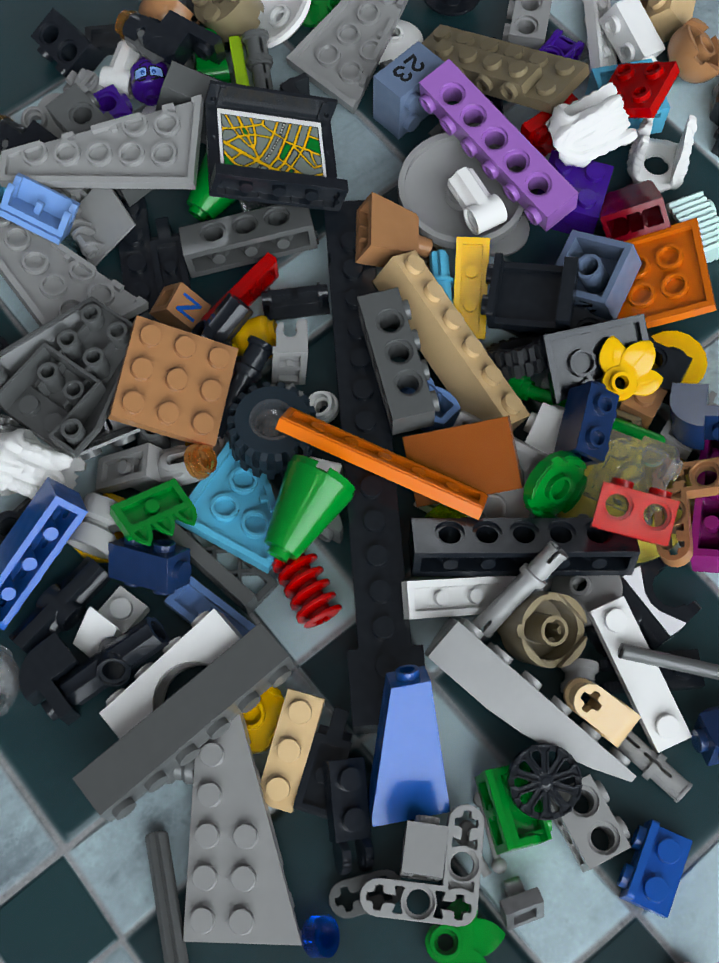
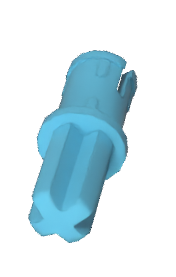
M443 249L432 251L429 255L430 272L452 302L451 287L454 285V279L450 276L449 255Z

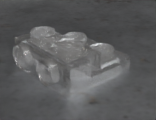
M612 430L609 439V451L605 461L594 464L587 477V485L583 496L597 501L603 481L611 483L612 477L634 482V490L648 493L650 487L666 490L670 480L676 481L682 470L683 461L680 460L679 448L647 436L640 440ZM613 495L606 500V505L626 512L627 503L621 496ZM649 505L644 510V520L649 522L654 511L660 512L661 508L656 505Z

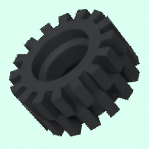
M532 334L528 337L527 335H521L519 338L511 337L509 340L498 341L499 343H493L486 348V352L501 370L506 380L514 377L515 379H520L521 376L529 377L533 376V373H541L543 370H546L540 340L541 335Z

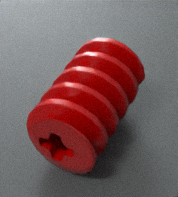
M303 552L297 560L289 558L287 562H282L275 559L271 566L273 571L279 574V584L286 586L284 594L286 598L292 599L290 607L293 611L298 612L296 615L297 622L305 624L304 628L307 629L329 621L343 607L341 604L329 605V602L336 597V593L334 591L323 592L330 584L329 579L317 580V577L324 572L322 566L312 568L310 566L318 559V556L315 553L305 555Z

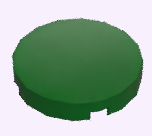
M560 450L546 456L529 474L524 486L523 501L526 509L536 517L557 518L555 515L561 511L565 514L570 511L580 500L586 488L587 476L584 475V469H587L586 463L570 451Z

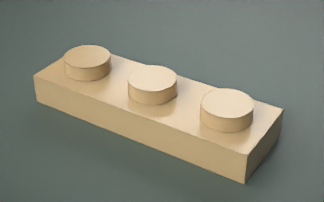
M291 688L287 689L261 778L262 783H260L265 803L269 807L288 813L294 812L293 805L315 732L318 728L325 698Z

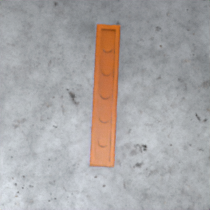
M289 407L278 420L276 430L479 520L488 498L486 493L293 407Z

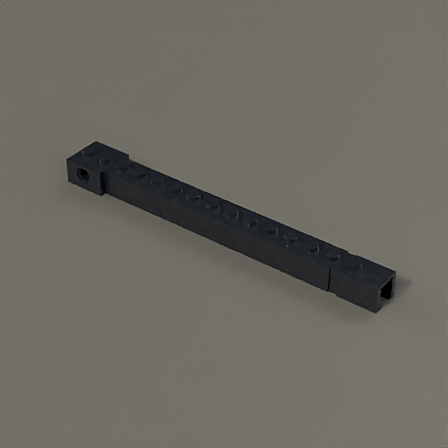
M365 200L344 201L339 212L324 210L340 425L342 430L393 452L390 425L358 317L357 296L378 292V289L372 282L377 276L376 266L355 263L356 210ZM343 460L344 476L356 489L353 499L347 505L358 650H347L353 735L377 733L386 673L393 672L403 665L425 666L423 645H412L409 619L404 620L401 582L406 580L397 485L390 480Z

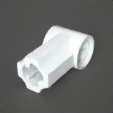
M125 38L123 41H119L110 65L102 67L99 75V85L106 88L114 84L120 95L125 93L129 99H132L134 96L131 92L130 68L143 56L129 47Z
M463 167L448 179L447 186L462 207L466 225L474 235H479L506 222L507 211L503 201L496 194L490 195L473 168Z

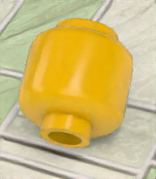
M264 315L248 319L232 339V347L238 348L237 356H243L249 344L247 341L249 335L260 338L271 346H276V327L278 325L276 321H270Z

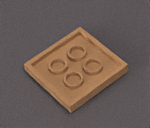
M137 315L133 321L108 419L212 450L216 445L238 348Z

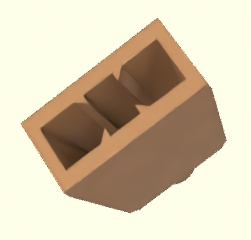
M373 192L356 210L355 263L384 268L392 256L416 250L420 257L427 258L431 253L433 241L430 238L419 235V217L416 213Z

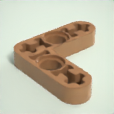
M719 457L664 465L653 474L652 487L672 492L671 499L680 501L678 509L683 511L681 518L674 522L671 533L676 534V538L681 548H678V554L671 555L669 551L672 549L671 537L668 547L656 545L661 560L670 567L678 568L684 566L693 557L694 549L689 499L719 495ZM704 471H713L717 474L716 480L711 484L702 485L697 482L699 474ZM689 474V479L692 484V486L688 487L685 483L687 482V479L685 477V475ZM674 477L673 487L666 489L665 484H667L668 478ZM653 505L655 527H658L663 522L664 512L660 507Z

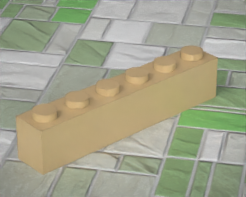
M416 250L392 256L372 282L379 291L398 287L401 299L408 300L412 319L408 320L411 330L416 329L421 344L420 352L446 390L457 399L461 411L464 410L481 420L510 415L512 430L514 431L530 416V413L504 378L501 370L490 358L482 343L476 338L461 313L455 308Z

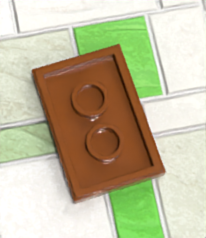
M510 415L402 437L407 459L487 495L522 489L524 487ZM414 492L417 507L439 504L437 501Z

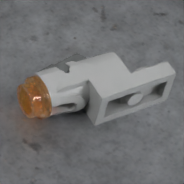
M145 443L100 457L98 460L95 490L103 494L127 488L143 492L173 478L177 480L180 486H187L206 479L214 472L217 466V458L210 446L200 443L189 446L178 445L168 449H162L151 443Z

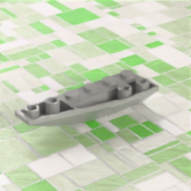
M451 617L445 621L424 654L485 708L536 742L562 747L578 763L633 782L637 776L627 768L631 761L613 746L609 751L601 746L598 740L602 736L585 721L578 726L568 716L572 710L555 695L551 700H548L539 692L543 685L526 670L520 675L509 665L514 659L499 646L494 645L492 642H489L486 646L480 640L484 633L474 624L463 617L459 621Z

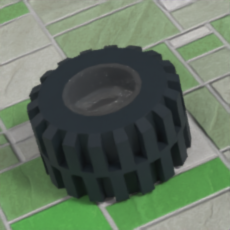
M262 382V388H257L256 385L248 388L247 395L241 392L237 396V404L232 403L229 409L230 416L227 419L229 447L232 449L234 460H240V467L245 471L251 468L253 476L260 478L263 473L267 474L268 480H275V475L281 474L283 479L288 462L293 455L310 457L312 456V451H315V447L276 430L278 420L289 407H293L315 418L316 411L314 406H310V399L305 394L299 396V389L292 386L289 390L285 388V383L278 382L277 386H270V382Z

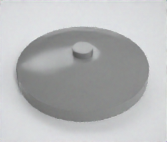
M445 132L421 142L409 153L401 167L397 191L399 205L417 214L419 217V235L432 239L433 243L438 246L456 250V237L490 238V245H493L509 235L523 215L524 208L517 201L513 203L507 198L503 191V186L496 179L491 180L488 178L481 167V163L475 157L471 158L464 152L460 141L454 134L450 136ZM493 144L488 147L491 149H498L501 146ZM514 166L511 167L509 170L513 172H519L523 169L521 167ZM463 167L473 168L490 195H498L507 211L506 222L479 235H474L469 230L464 220L463 209L447 186L448 179Z

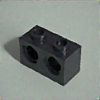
M52 8L31 35L40 45L37 51L51 63L55 60L58 63L55 68L64 77H67L72 70L78 74L82 68L94 72L106 57L79 29L54 8Z

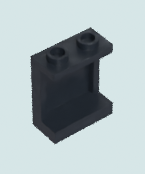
M496 252L494 264H488L486 284H490L489 294H483L481 301V315H486L488 328L548 334L571 329L579 278V257L565 256L563 266L506 262L504 261L503 253Z

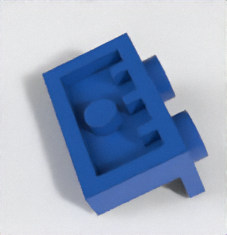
M654 819L645 822L644 826L638 825L630 844L631 848L635 849L631 864L625 863L618 878L617 885L622 887L619 898L662 918H668L693 841L660 827V822Z

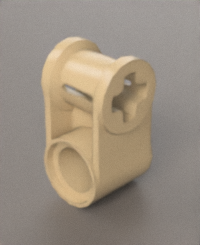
M577 677L570 680L563 690L565 704L617 748L641 718L638 713L624 702L586 678ZM584 692L590 697L586 704L581 699Z

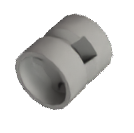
M87 493L83 502L88 513L67 543L86 554L101 559H108V543L117 540L114 535L115 532H121L110 515V506L118 502L100 494Z

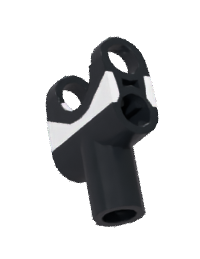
M660 557L635 568L632 575H624L621 578L623 585L622 596L625 597L651 650L657 649L676 635L702 609L696 600L688 605L683 604L678 607H670L661 603L656 598L652 585L654 578L667 567ZM594 626L586 629V634L592 646L598 653L607 657L608 655Z

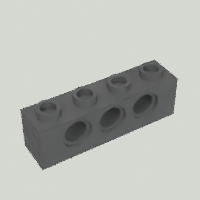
M76 83L45 106L53 121L63 133L73 131L74 134L91 130V125L114 119L108 111L103 114L99 110L101 106L90 91L84 93ZM153 189L114 190L131 207Z
M277 204L179 228L183 256L191 278L257 263L267 252L278 258L318 248L309 208Z
M398 287L357 296L358 317L392 435L434 426L435 412L440 411L436 391H429L427 380H430V372L426 359L420 360L417 350L421 349L417 330H411L408 320L412 319L408 300L401 299ZM392 327L395 328L396 331L386 332L383 329ZM395 357H402L406 361L397 363L392 361L391 359ZM409 387L414 389L415 392L412 394L402 393L400 390L402 388Z

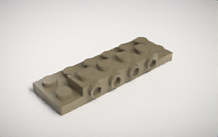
M442 24L422 42L425 47L444 62L450 59L483 94L552 114L553 107L562 104L590 74L588 63Z

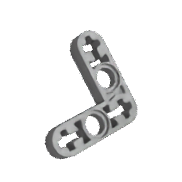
M464 804L453 808L448 814L446 822L448 835L441 885L380 877L371 878L363 884L359 893L363 909L370 915L382 918L456 927L466 926L471 923L476 917L479 899L485 826L481 811L475 806ZM464 811L469 812L470 819L476 820L475 828H469L467 832V841L475 840V849L463 845L452 847L453 838L461 840L462 828L455 826V819L462 817ZM459 852L467 853L473 861L472 871L463 877L457 876L451 869V860ZM380 884L384 893L396 895L395 886H403L399 898L401 912H392L395 903L381 902L380 909H374L373 902L366 899L367 892H373L375 885ZM416 889L425 891L429 897V906L421 914H414L407 907V897L410 892ZM443 891L440 900L448 902L455 901L456 895L461 894L462 901L469 904L468 912H461L460 919H455L453 911L439 908L441 917H433L437 907L435 892Z

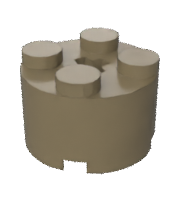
M191 0L194 4L196 18L205 28L212 29L221 36L223 46H227L225 42H229L228 37L239 35L240 38L244 32L257 29L261 23L258 19L260 11L264 13V5L261 0Z
M535 590L497 629V632L501 636L502 643L507 652L516 660L543 668H562L572 664L583 652L587 641V636H584V623L587 624V618L581 605L571 596L558 592Z

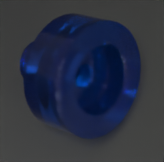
M328 914L310 916L305 921L303 929H300L302 931V946L311 958H331L339 947L340 932L338 924Z

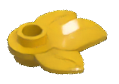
M610 336L602 345L598 357L599 365L604 372L601 383L606 386L607 390L619 395L618 402L625 401L633 395L648 396L660 387L663 377L656 371L651 370L656 357L653 343L649 340L639 341L626 349L615 336ZM617 377L624 379V389L616 387L615 379Z

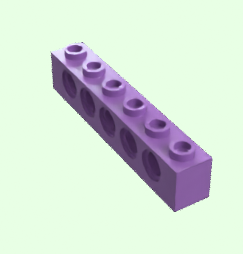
M450 59L419 82V102L424 110L429 114L433 112L438 117L443 130L450 136L453 134L456 136L464 152L471 158L475 157L481 163V167L488 178L491 180L496 179L503 186V191L513 203L517 201L525 209L524 213L533 225L537 226L539 224L547 232L577 207L579 194L577 190ZM450 101H457V102H459V103L454 104V105L447 104V103L450 102ZM474 122L480 124L476 127L468 126V124ZM497 144L501 147L498 149H491L488 146ZM518 166L521 167L523 170L519 172H513L509 169L511 167ZM533 189H541L545 193L541 195H535L530 191Z

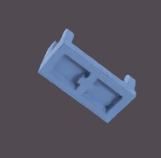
M18 173L13 183H8L0 204V216L59 245L69 235L81 203Z

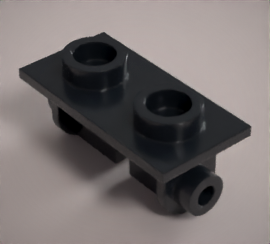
M317 282V285L277 290L267 288V291L261 292L264 316L270 321L330 314L328 287L326 284L321 285L320 282Z

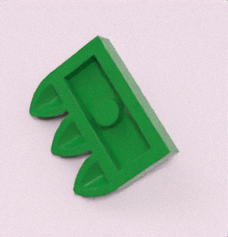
M175 478L110 506V515L127 541L134 540L146 546H150L152 543L153 530L156 529L163 534L173 536L175 520L178 519L185 524L194 526L197 519L194 504Z

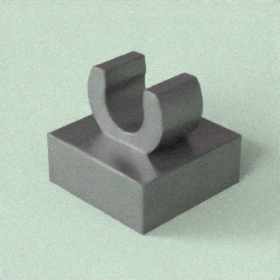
M519 876L503 881L506 899L500 900V912L507 931L544 917V900L538 887L525 891Z

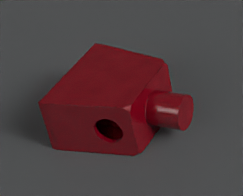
M652 180L629 184L622 189L609 192L605 196L600 212V220L606 238L624 242L671 227L662 194Z

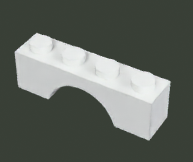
M212 609L210 612L204 611L198 615L191 623L193 628L182 638L178 636L171 640L164 647V654L155 663L150 662L144 665L135 674L136 680L126 689L121 688L107 699L106 704L108 706L99 714L119 739L164 703L167 689L177 675L191 667L208 666L243 637L223 613Z

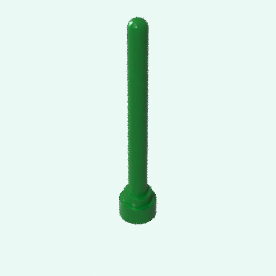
M521 376L520 379H515L514 377L508 381L521 401L533 399L540 403L544 402L554 405L551 392L535 386V382L531 381L530 376ZM565 399L557 405L565 408L567 399ZM616 417L612 426V431L655 448L663 447L666 442L663 435Z

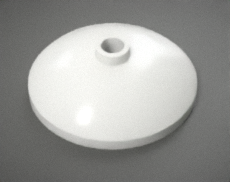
M261 0L264 5V13L260 11L258 19L261 23L257 29L268 31V49L282 44L300 28L308 14L311 0Z

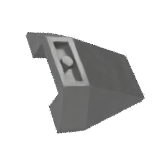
M91 296L0 351V408L12 419L32 431L33 434L58 452L77 458L99 434L108 417L133 323Z

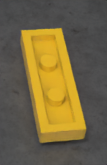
M456 237L453 305L461 313L478 340H485L486 315H481V301L483 294L488 295L486 272L489 264L490 238Z

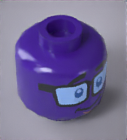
M144 57L133 64L130 68V83L132 95L136 100L148 106L157 105L161 88L168 72L166 64L163 62L152 64Z

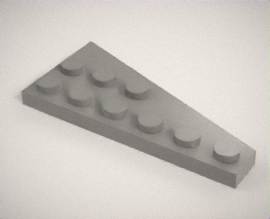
M341 0L286 57L287 64L300 74L306 73L311 83L331 98L337 99L339 104L355 114L408 0Z
M200 94L190 97V102L174 106L173 102L161 105L162 110L148 114L137 112L91 125V130L81 133L66 132L61 134L62 138L46 143L38 140L3 150L0 156L1 187H7L8 183H13L16 174L21 173L49 188L196 190L204 110L203 96Z
M0 216V274L39 327L91 296L127 320L149 309L148 301L140 296L136 298L124 290V285L115 279L111 281L99 273L96 266L63 244L57 245Z

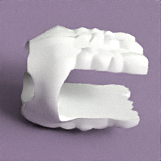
M613 82L604 84L598 90L592 91L589 95H584L581 99L573 101L570 105L563 103L553 107L552 116L546 122L548 132L551 133L553 146L559 152V159L565 166L584 168L598 156L606 155L609 151L615 150L620 146L631 144L638 137L636 129L628 128L631 125L628 121L629 115L623 109L624 101L621 94H617L618 91Z
M689 114L679 143L650 138L654 118H643L637 129L638 137L633 141L629 150V159L627 161L628 174L634 184L652 180L660 193L667 190H676L684 182L683 179L688 171L687 167L690 164L689 156L694 143L693 136L697 131V118ZM651 157H660L668 164L669 169L662 175H654L647 171L644 162Z
M26 428L0 433V496L19 493L32 500L48 477L74 490L73 488L77 485L75 480L79 477L75 472L86 470L87 463L80 456L73 459L68 454L58 452L53 447L42 444L33 432Z

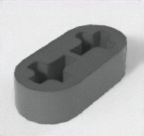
M385 869L342 880L331 889L329 905L337 916L344 919L368 914L363 909L360 900L353 902V910L345 911L343 905L337 906L335 899L341 896L340 889L348 887L349 892L354 894L360 892L363 884L371 878L386 877L401 880V878L394 871ZM397 886L395 890L396 895H391L392 899L385 901L381 894L369 897L368 892L366 899L373 902L374 909H380L381 902L397 904L403 886Z

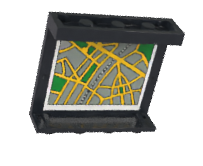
M210 80L204 102L209 196L339 212L349 189L348 181L338 179L331 119L338 100Z

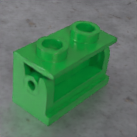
M525 761L518 765L520 770L526 772L531 770ZM510 765L484 770L474 777L496 855L539 845L552 839L550 833L552 831L551 820L544 821L529 817L521 812L511 800L507 789V772ZM519 777L514 779L515 786L517 787L527 784L525 779ZM532 792L521 795V802L526 803ZM540 799L534 807V811L538 813L542 811Z

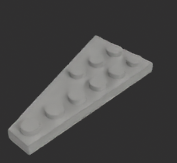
M241 712L230 721L229 729L222 736L214 740L210 738L198 748L200 752L194 758L183 942L302 946L305 945L303 934L299 930L294 911L295 904L292 893L288 889L283 870L284 863L268 804L265 803L260 784L262 782L252 755L251 741L244 714Z

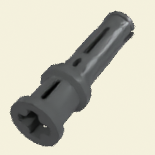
M265 29L248 30L242 34L241 39L243 44L246 45L248 58L245 63L248 70L252 72L254 87L273 89L270 73L273 58L269 55L267 46L269 33Z

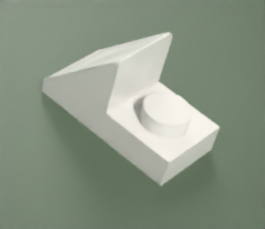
M120 585L98 611L91 606L87 609L73 644L90 658L98 652L99 645L103 640L109 637H120L142 621L150 609Z

